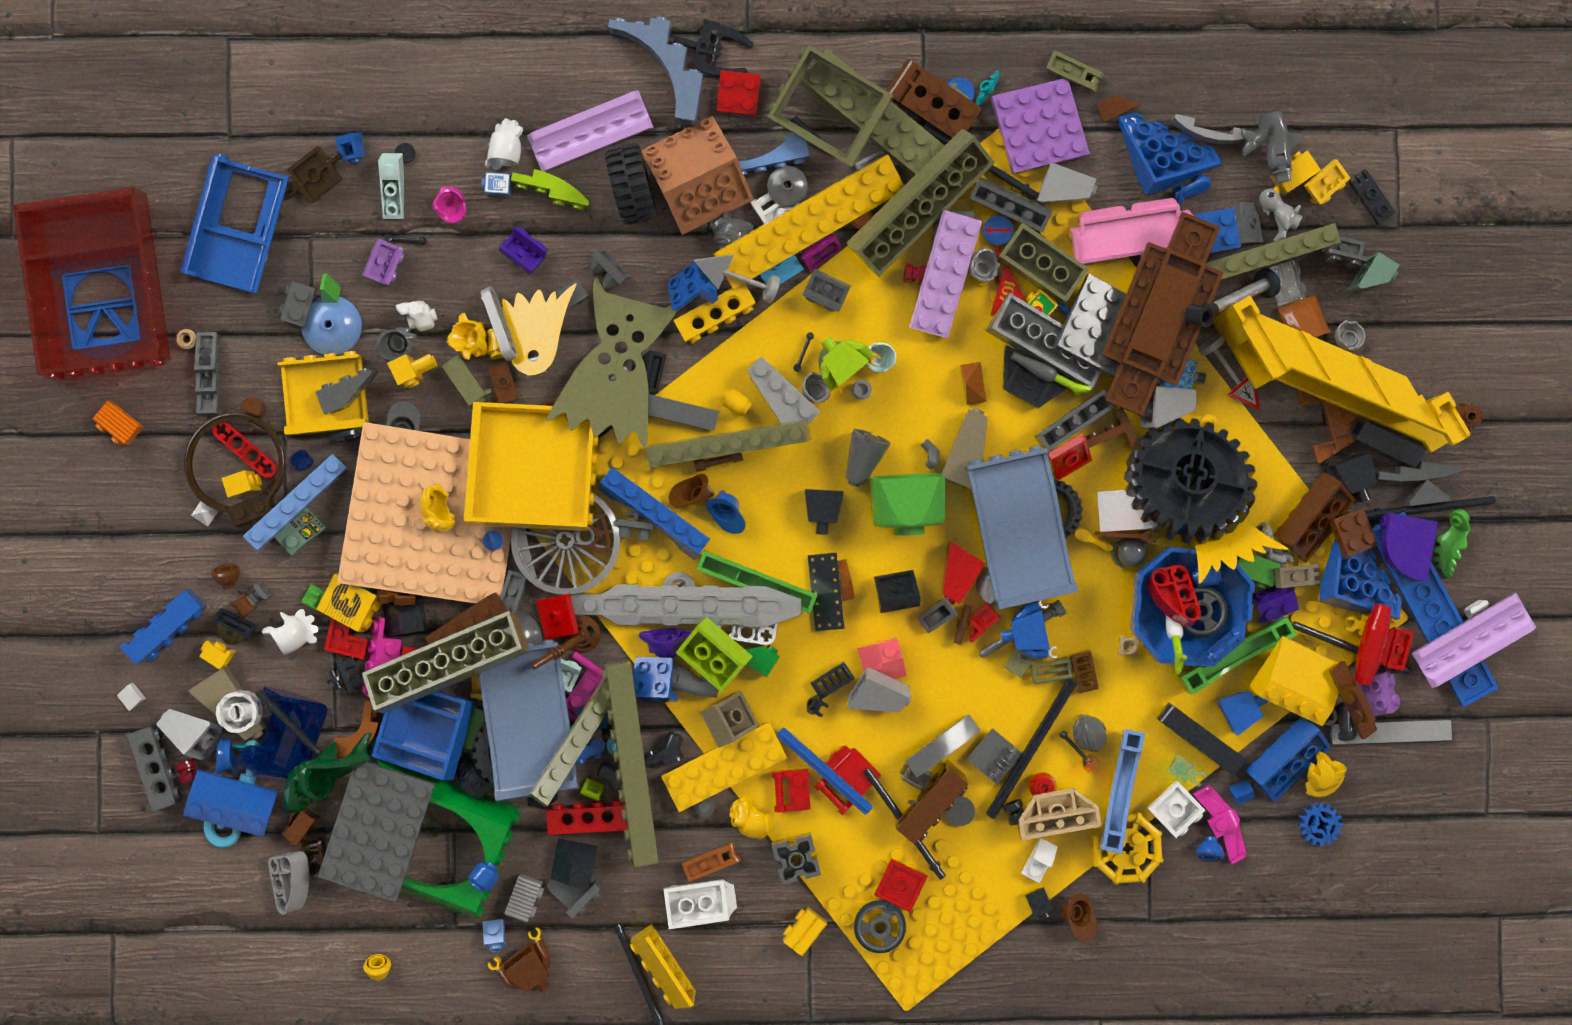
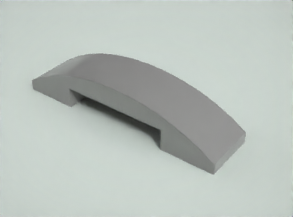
M1175 114L1171 119V122L1179 130L1204 142L1234 144L1244 141L1240 128L1234 127L1229 134L1195 127V118Z

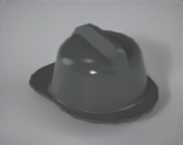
M400 401L390 408L386 426L419 431L420 413L414 404Z

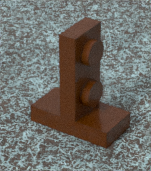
M1119 407L1112 410L1118 426L1113 423L1104 427L1105 432L1098 434L1095 431L1086 435L1089 448L1121 433L1128 447L1135 445L1138 439L1123 408Z

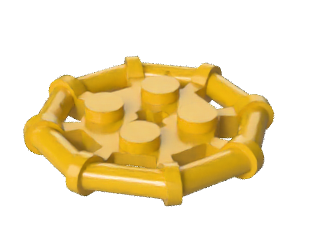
M1142 813L1128 814L1127 822H1132V826L1126 827L1123 847H1125L1126 843H1129L1132 850L1127 854L1125 851H1122V854L1107 851V855L1102 856V850L1099 847L1104 824L1095 834H1092L1093 865L1109 877L1115 885L1142 882L1143 884L1157 866L1164 861L1161 845L1162 832L1142 816ZM1139 824L1144 829H1146L1149 832V834L1143 836L1137 830ZM1153 840L1154 854L1148 853V841ZM1146 858L1151 859L1152 861L1141 871L1139 866L1145 862ZM1111 860L1117 866L1116 871L1114 872L1105 863ZM1123 869H1135L1136 874L1122 875Z

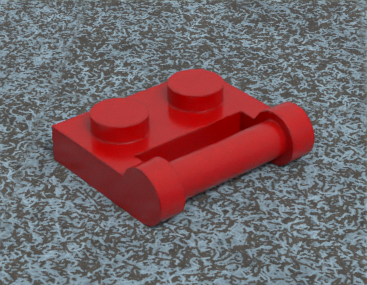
M808 769L772 771L776 796L774 811L780 813L811 810ZM783 777H788L790 804H784Z

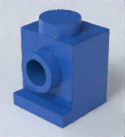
M362 132L335 137L338 151L343 155V158L340 159L341 161H349V164L361 162V157L366 156L361 139L363 136Z

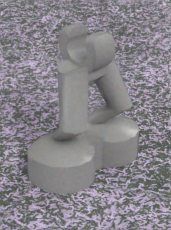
M1262 522L1256 526L1258 530L1273 539V531L1268 524ZM1262 546L1267 553L1266 559L1281 564L1280 567H1287L1285 563L1287 560L1291 563L1294 562L1291 553L1285 552L1283 549Z

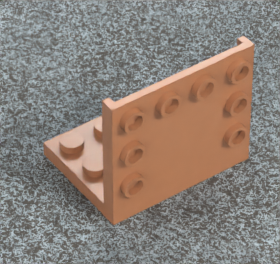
M713 116L696 123V126L687 127L641 150L682 235L722 216L723 212L728 213L754 200L737 157Z

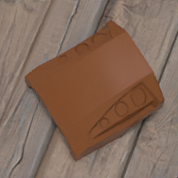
M1315 295L1276 309L1281 323L1296 330L1309 333L1313 337L1331 332L1324 320Z

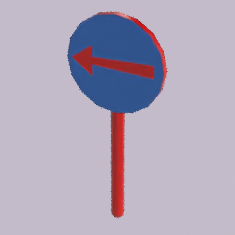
M1001 215L989 218L983 229L987 241L996 245V258L1000 255V245L1007 243L1014 231L1011 221ZM999 272L995 277L996 284L999 283Z

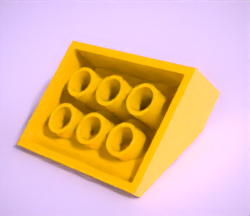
M1282 636L1250 684V687L1259 697L1323 726L1332 713L1339 694L1329 672L1338 662Z
M651 924L631 938L632 944H630V947L636 955L639 954L643 959L641 963L644 969L652 973L654 984L658 989L662 988L665 993L663 997L669 1006L672 1004L675 1009L692 1007L695 1001L696 990Z

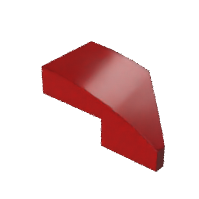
M987 602L972 614L971 643L1001 617Z

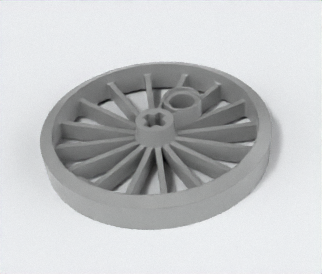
M594 494V501L604 510V513L601 515L603 517L605 515L608 516L612 525V529L608 530V532H613L614 546L609 548L613 552L608 564L603 563L576 545L591 546L590 543L595 538L594 531L591 528L588 530L591 533V539L588 542H584L580 537L582 531L558 530L556 532L553 529H547L557 535L556 537L526 531V528L512 527L511 548L513 557L522 574L532 584L554 594H577L593 588L609 574L619 554V526L612 510L599 496ZM595 518V519L593 520V523H595L596 521H598L599 518ZM527 534L556 539V541L529 546ZM564 534H566L567 537L571 538V541L568 542V546H566L565 543H561V539L564 538ZM557 544L532 561L530 549ZM595 544V546L598 548L604 549L606 547L603 545ZM559 547L538 579L533 564ZM573 547L605 567L596 578L592 576ZM570 549L590 577L591 582L577 586ZM562 550L557 582L554 587L542 582V579ZM566 550L574 588L559 587Z

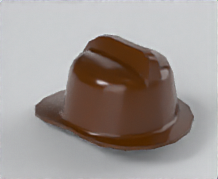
M698 474L677 483L669 493V503L676 508L687 505L703 506L709 498L714 496V491L708 484V477L705 474Z
M1079 893L1065 900L1062 916L1066 923L1070 925L1073 935L1079 941H1091L1097 933V921L1090 899L1087 895Z

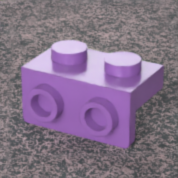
M377 238L362 275L389 286L390 282L393 283L395 280L397 264H400L403 260L404 253L402 252L404 248Z

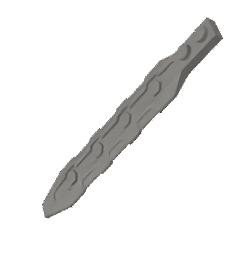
M618 584L603 594H570L575 615H602L618 625H639V623H661L664 625L699 624L708 617L717 626L719 624L767 627L801 615L800 598L767 586H743L742 588L718 587L717 585H704L703 587L663 585V587Z

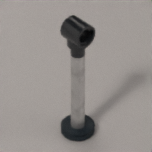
M1263 268L1255 273L1252 284L1211 304H1191L1188 306L1185 312V321L1190 325L1209 327L1216 314L1230 308L1248 296L1253 297L1257 294L1264 298L1276 296L1281 289L1280 278L1272 269Z

